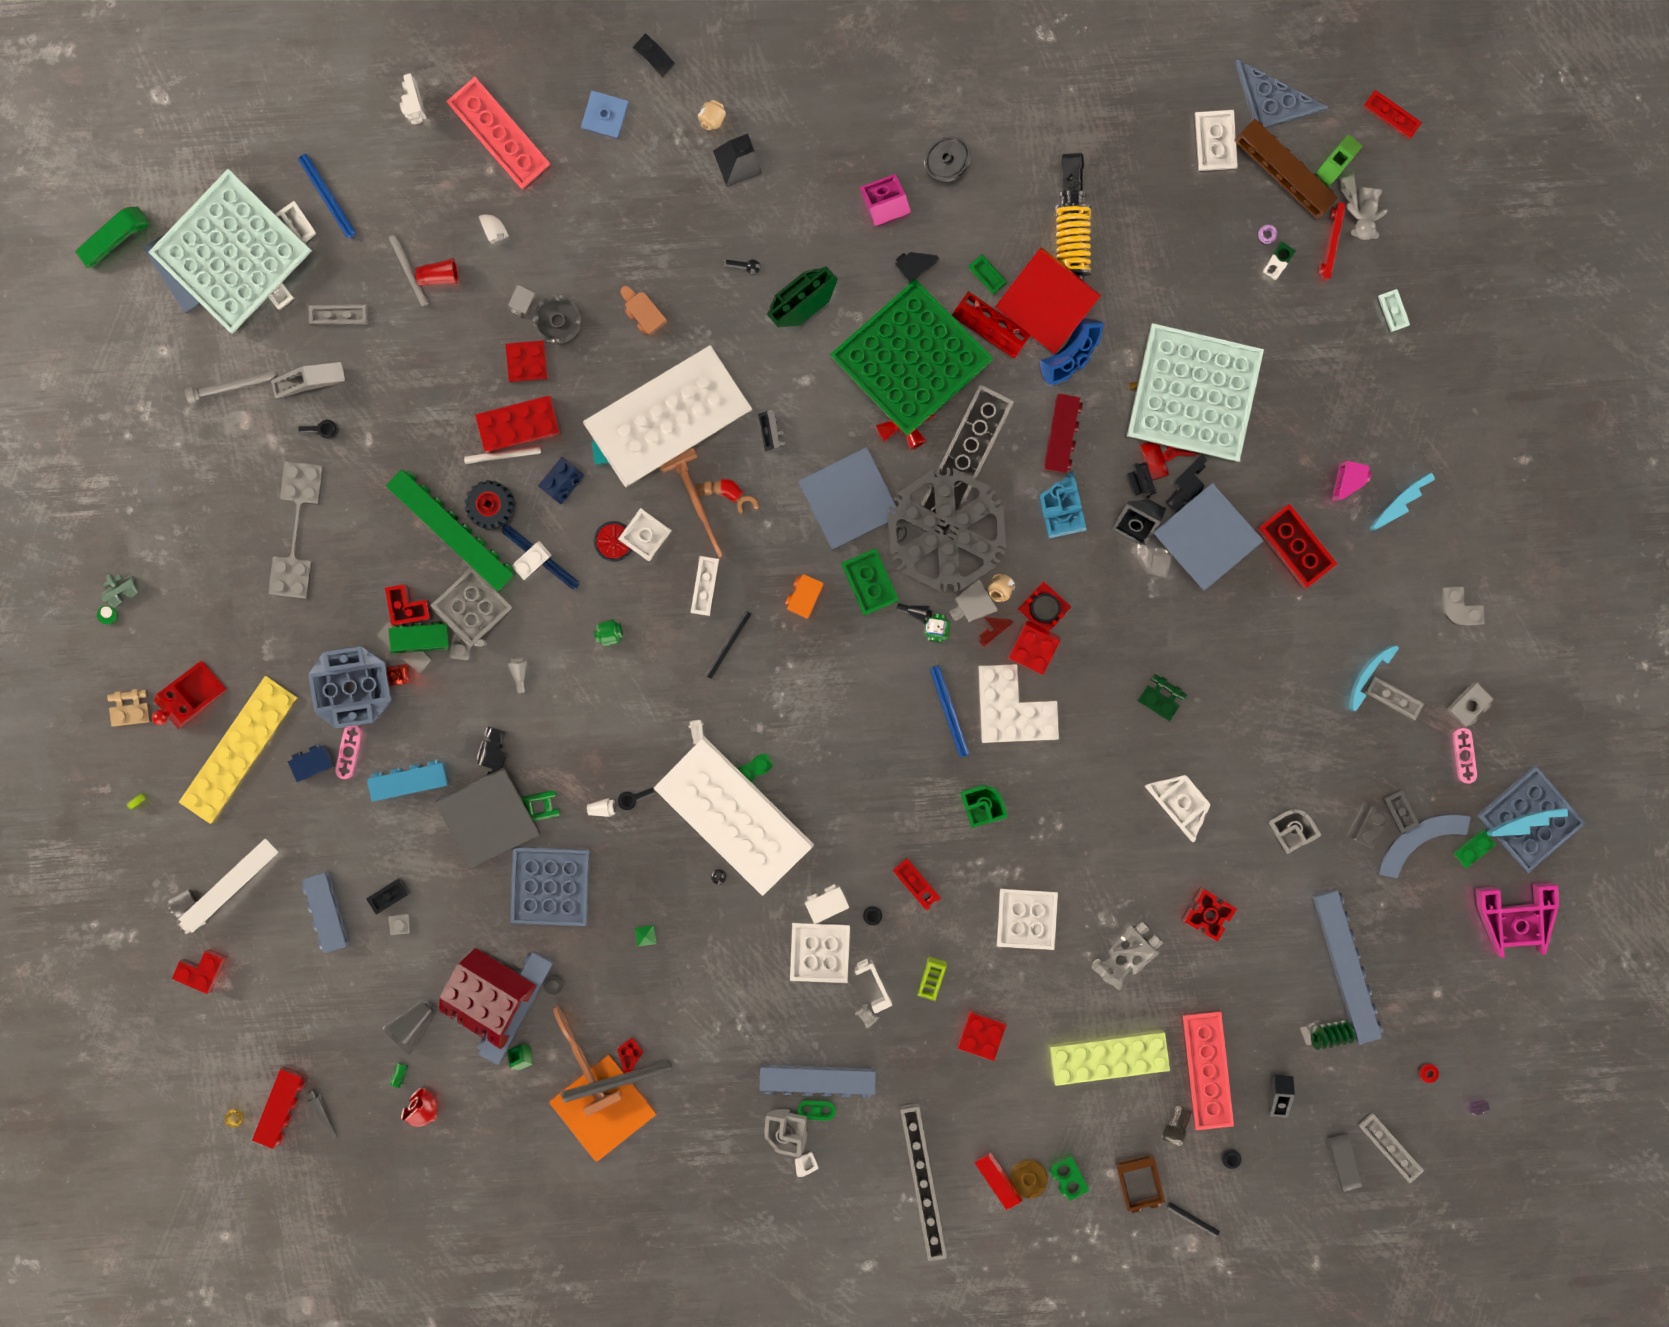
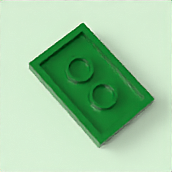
M876 548L841 563L864 616L899 601Z

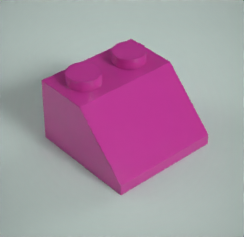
M896 174L860 187L868 212L875 226L911 213L906 194Z
M1351 461L1340 463L1332 501L1342 500L1366 485V482H1369L1371 478L1370 466Z

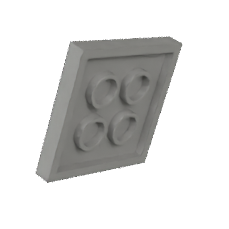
M472 567L430 605V608L470 648L512 609L508 602Z

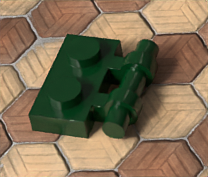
M1154 674L1151 680L1156 683V686L1152 688L1147 685L1137 701L1170 722L1180 707L1174 700L1178 697L1183 701L1187 694L1181 691L1182 688L1179 686L1175 687L1167 682L1165 677ZM1162 688L1171 693L1168 698L1160 693Z

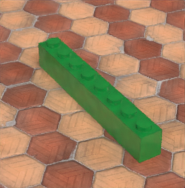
M401 469L388 482L386 487L497 592H500L515 576L512 573L514 569L507 562L503 564L498 559L500 556L493 549L489 551L484 546L486 542L479 536L475 538L470 533L472 529L467 524L463 523L461 525L456 520L458 516L452 510H445L442 507L444 503L437 496L433 498L429 494L430 490L423 483L419 485L415 481L416 476L409 470L405 472Z

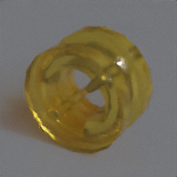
M230 1109L224 1118L226 1125L232 1128L239 1126L243 1119L242 1113L238 1109ZM235 1114V1117H238L239 1120H236V1123H232V1120L228 1117Z

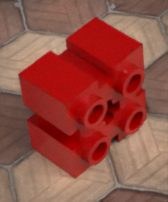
M1201 887L1194 899L1197 905L1194 909L1189 907L1182 921L1197 930L1200 926L1203 927L1202 933L1218 942L1225 931L1222 924L1225 920L1230 922L1237 908L1222 899L1219 903L1216 902L1217 896ZM1213 910L1211 912L1213 913V917H1208L1206 919V912Z

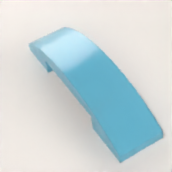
M1390 646L1382 650L1364 666L1351 691L1350 710L1356 711L1367 696L1361 692V689L1381 661L1384 664H1388L1399 647Z

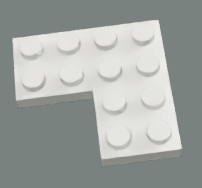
M1017 664L978 666L982 743L1059 739L1057 701L1019 703Z

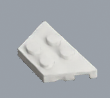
M1186 775L1146 784L1145 788L1193 843L1211 804Z

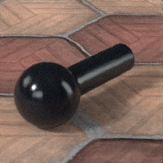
M727 259L724 261V267L743 269L751 275L757 274L760 271V263L755 259L747 262Z

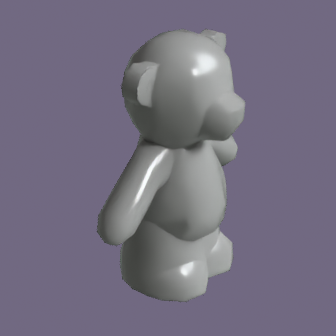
M1357 188L1358 210H1355L1350 203L1347 204L1348 211L1358 220L1355 229L1351 230L1352 236H1357L1361 240L1377 239L1379 237L1373 221L1383 217L1388 211L1387 208H1381L1377 211V202L1382 190Z

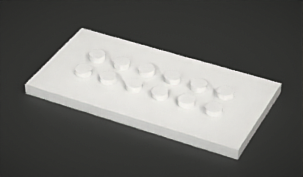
M710 345L584 420L583 423L626 488L744 416L752 408Z
M703 737L654 787L762 896L814 846L706 737Z

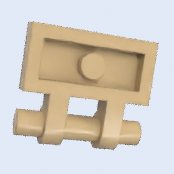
M132 689L131 692L123 693L122 691H116L114 694L107 695L108 702L115 701L117 706L109 708L111 727L151 722L149 703L141 704V698L147 697L146 690ZM133 699L134 705L124 706V700Z

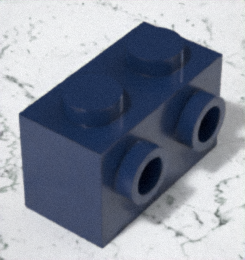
M316 744L309 748L310 752L303 754L301 751L291 756L292 759L287 762L296 782H301L335 767L326 745L320 746V744Z

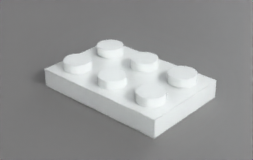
M1234 110L1195 112L1198 171L1237 169L1236 142L1234 141L1236 139Z

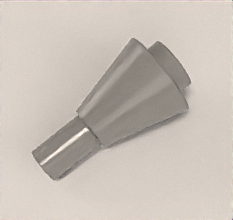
M522 657L511 658V662H508L510 671L516 681L517 693L525 692L523 680L525 678L527 661L523 660Z

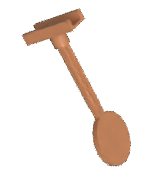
M691 448L660 466V469L664 473L675 468L678 475H681L697 514L705 525L718 557L721 558L723 555L687 472L689 470L686 463L698 458L694 448Z
M559 1006L553 1007L557 1022L566 1039L570 1042L572 1051L588 1084L596 1082L579 1045L574 1040L565 1015ZM619 1089L607 1095L604 1092L593 1094L595 1100L584 1106L583 1111L588 1116L621 1100L622 1095Z

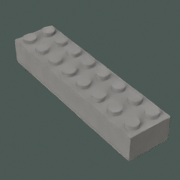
M979 385L939 466L940 474L946 475V469L950 468V476H953L952 468L976 479L1014 401ZM957 481L954 484L955 512L962 508L972 486L962 481ZM931 483L920 506L936 513L934 485ZM947 524L946 527L937 525L943 530L944 535L950 533V525Z

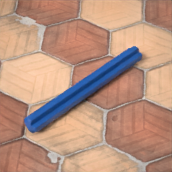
M307 154L298 157V161L347 238L353 237L356 234L354 228Z
M940 666L932 667L930 671L960 757L968 756L969 751Z

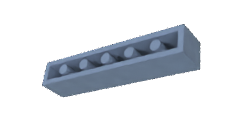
M533 951L532 954H527L523 961L525 967L523 971L519 970L518 974L537 986L529 1001H522L504 1033V1035L510 1036L502 1049H498L493 1044L487 1042V1038H482L477 1047L480 1049L478 1055L497 1065L500 1064L555 961L536 951Z
M761 1065L760 1091H764V1094H775V1091H782L784 1095H794V1092H802V1095L812 1096L813 1093H821V1096H833V1093H838L841 1097H852V1094H859V1097L870 1098L871 1095H875L876 1069Z

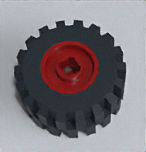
M490 480L478 482V485L471 487L472 490L466 494L468 497L464 503H466L465 511L468 513L467 516L474 524L486 530H497L511 521L510 518L512 515L514 516L516 505L514 497L508 488L499 482Z

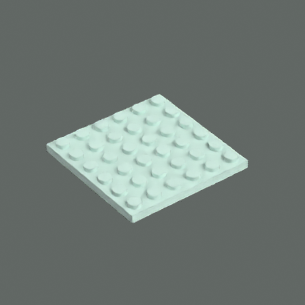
M227 169L158 241L149 253L233 334L312 250L231 170Z
M1152 323L1127 437L1239 462L1264 349Z

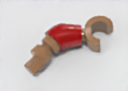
M721 479V481H715V483H712V481L696 483L698 496L716 493V495L726 497L732 502L736 501L740 514L744 511L743 502L747 500L753 503L754 509H759L757 498L752 495L744 496V492L733 480Z

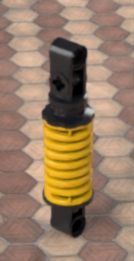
M1083 153L1062 154L1063 192H1060L1061 204L1055 206L1056 215L1058 216L1056 219L1058 224L1056 226V231L1058 232L1056 234L1058 239L1056 241L1058 246L1056 249L1058 254L1056 259L1084 281L1085 276L1092 275L1091 268L1089 267L1091 260L1085 258L1091 255V252L1088 250L1091 248V245L1085 242H1090L1091 237L1087 236L1091 233V230L1088 228L1091 226V223L1086 220L1091 219L1092 206L1085 204L1087 192L1083 191L1084 156ZM1073 177H1074V178L1076 179V181H1074V182H1073V185H1072V184H1070V181H1073Z

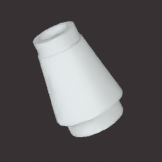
M607 798L587 804L588 815L604 817L615 815V800Z

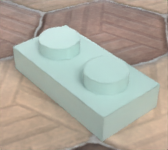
M1397 289L1378 296L1390 332L1410 325Z

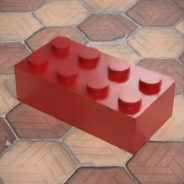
M550 395L475 414L484 452L486 453L561 435L553 400Z
M1290 504L1282 507L1256 528L1303 589L1311 586L1337 565L1333 557Z

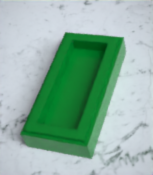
M983 254L968 266L969 270L992 295H995L1008 283Z

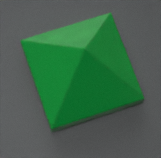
M654 925L635 928L638 947L657 944Z

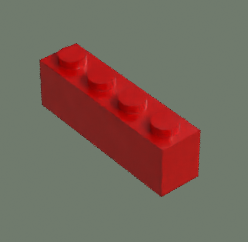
M282 1067L279 1070L252 1141L271 1149L281 1145L284 1134H282L284 1127L287 1128L291 1121L290 1111L295 1109L299 1100L296 1098L298 1091L302 1092L306 1082L303 1080L304 1074L287 1067Z

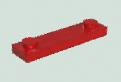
M1338 202L1335 207L1332 206L1330 218L1333 219L1324 263L1320 264L1318 272L1321 275L1320 280L1328 281L1332 276L1346 204Z

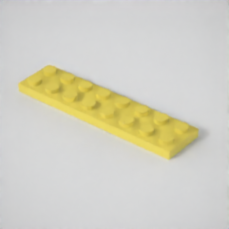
M265 676L179 803L212 824L298 697L268 676Z

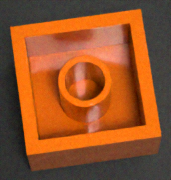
M802 574L801 577L797 576L793 585L796 588L793 595L789 594L785 602L788 605L787 610L808 619L824 583L805 574Z

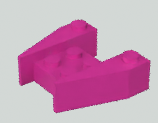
M1552 882L1533 884L1534 904L1501 906V893L1496 887L1476 888L1477 909L1494 951L1499 957L1504 958V947L1536 945L1537 951L1542 955H1546L1559 907L1558 885Z

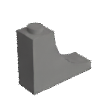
M341 362L302 366L271 380L275 399H279L306 390L333 386L345 381Z

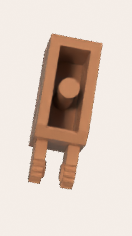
M629 286L621 288L620 293L627 302L624 304L627 308L625 313L631 320L634 318L639 323L637 327L643 335L647 333L651 336L667 323L665 317L645 293L639 292L635 294Z

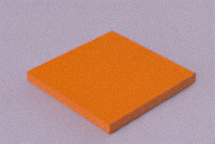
M610 1054L591 1068L596 1081L624 1074ZM583 1074L563 1091L588 1084L585 1075ZM633 1083L603 1091L607 1095L619 1089L622 1095L621 1100L588 1116L585 1115L583 1108L595 1100L593 1095L563 1102L562 1092H560L549 1101L550 1105L596 1162L657 1114Z

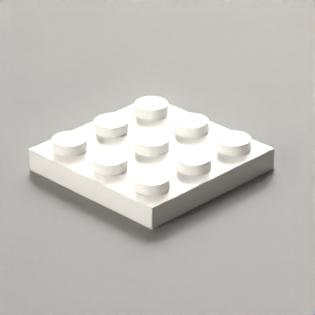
M1000 888L996 946L1054 950L1058 892Z
M792 922L790 981L848 983L850 925Z

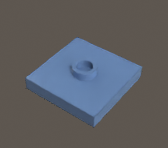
M591 90L581 128L618 139L629 101Z

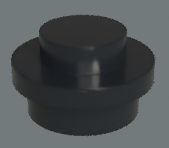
M875 906L868 907L863 913L864 921L871 926L879 924L882 920L881 910Z
M1227 1150L1222 1156L1224 1166L1229 1169H1235L1241 1164V1155L1236 1150Z

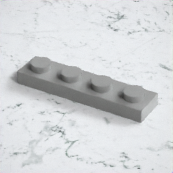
M1373 1113L1358 1124L1361 1130L1408 1183H1412L1424 1172Z

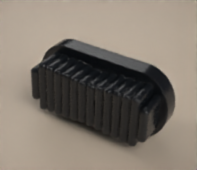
M1146 462L1141 464L1135 463L1133 464L1134 471L1127 473L1135 496L1143 494L1145 499H1149L1151 495L1157 493Z

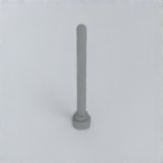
M272 371L199 390L193 387L185 389L186 398L189 404L195 403L203 396L277 378V373Z

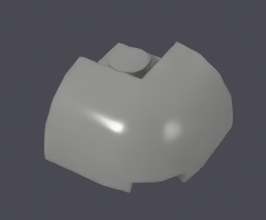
M1292 809L1268 821L1286 854L1322 836L1312 818L1301 810Z
M790 1109L770 1111L766 1115L765 1140H768L770 1145L776 1149L775 1152L800 1158L807 1141V1116L792 1114Z

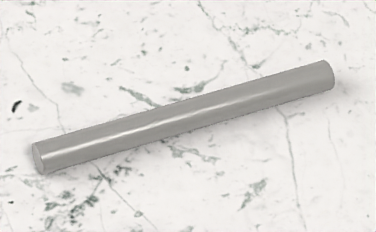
M396 234L390 236L389 240L421 306L428 305L427 298L421 286L418 285L416 276Z

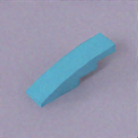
M1433 474L1425 475L1397 495L1379 514L1370 526V529L1376 530L1409 512L1406 504L1422 496L1419 488L1435 480Z
M1568 809L1542 810L1522 815L1487 831V835L1530 834V826L1549 825V818L1568 817Z

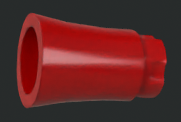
M454 258L415 268L416 280L419 286L458 284V269Z

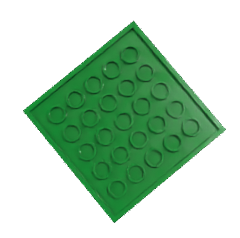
M916 279L830 354L831 358L906 436L910 435L993 361V357Z

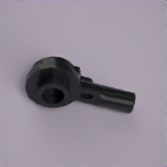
M326 419L317 426H299L298 432L299 434L318 433L323 438L329 439L336 435L337 425L332 420Z
M653 787L636 794L628 791L623 792L618 797V805L623 810H631L635 807L637 801L655 795Z

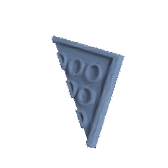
M1239 59L1235 60L1252 119L1261 122L1265 129L1328 109L1327 105L1317 102L1310 96L1289 87V85L1266 75L1264 72L1241 62Z

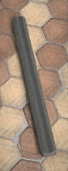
M670 1061L654 1064L563 1091L561 1097L563 1102L576 1100L671 1072L672 1065Z

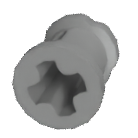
M868 1003L864 1004L854 1013L865 1023L866 1029L879 1020V1016H875Z

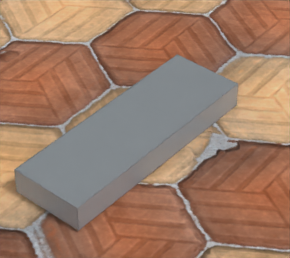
M366 304L309 305V325L368 324Z
M389 621L376 635L388 647H390L388 628H392ZM425 652L397 654L419 674L433 660Z
M1376 676L1372 677L1364 692L1413 720L1417 719L1424 706L1423 702Z

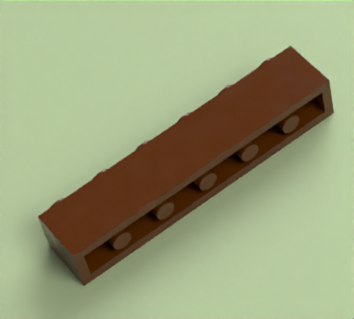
M1256 119L1251 121L1234 140L1316 219L1325 214L1338 199L1332 189L1327 188L1317 175L1309 171L1306 165L1293 155L1291 150L1285 148L1278 138L1268 132L1265 126Z

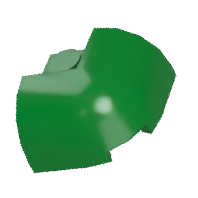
M986 785L977 786L960 792L971 828L1008 818L1003 798L993 787Z

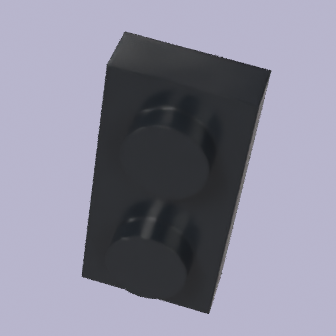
M398 878L366 898V900L377 915L409 895V892L401 879Z

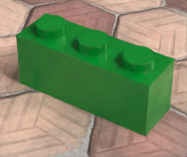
M442 621L431 622V625L424 626L423 623H413L411 627H404L403 624L388 628L390 654L448 650L449 648L447 624H442Z

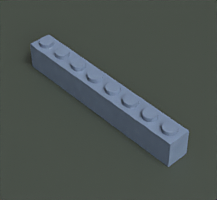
M1335 889L1313 895L1350 1023L1354 1029L1356 1042L1361 1045L1381 1039L1380 1033L1383 1032L1380 1021L1377 1022L1375 1014L1378 1013L1375 1004L1371 1003L1369 997L1372 996L1369 984L1366 985L1364 980L1367 977L1363 966L1360 967L1358 959H1361L1359 949L1354 947L1353 941L1356 939L1353 930H1349V915L1347 911L1343 910L1342 904L1345 903L1343 895Z

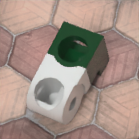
M1281 241L1266 264L1263 273L1276 280L1296 250Z

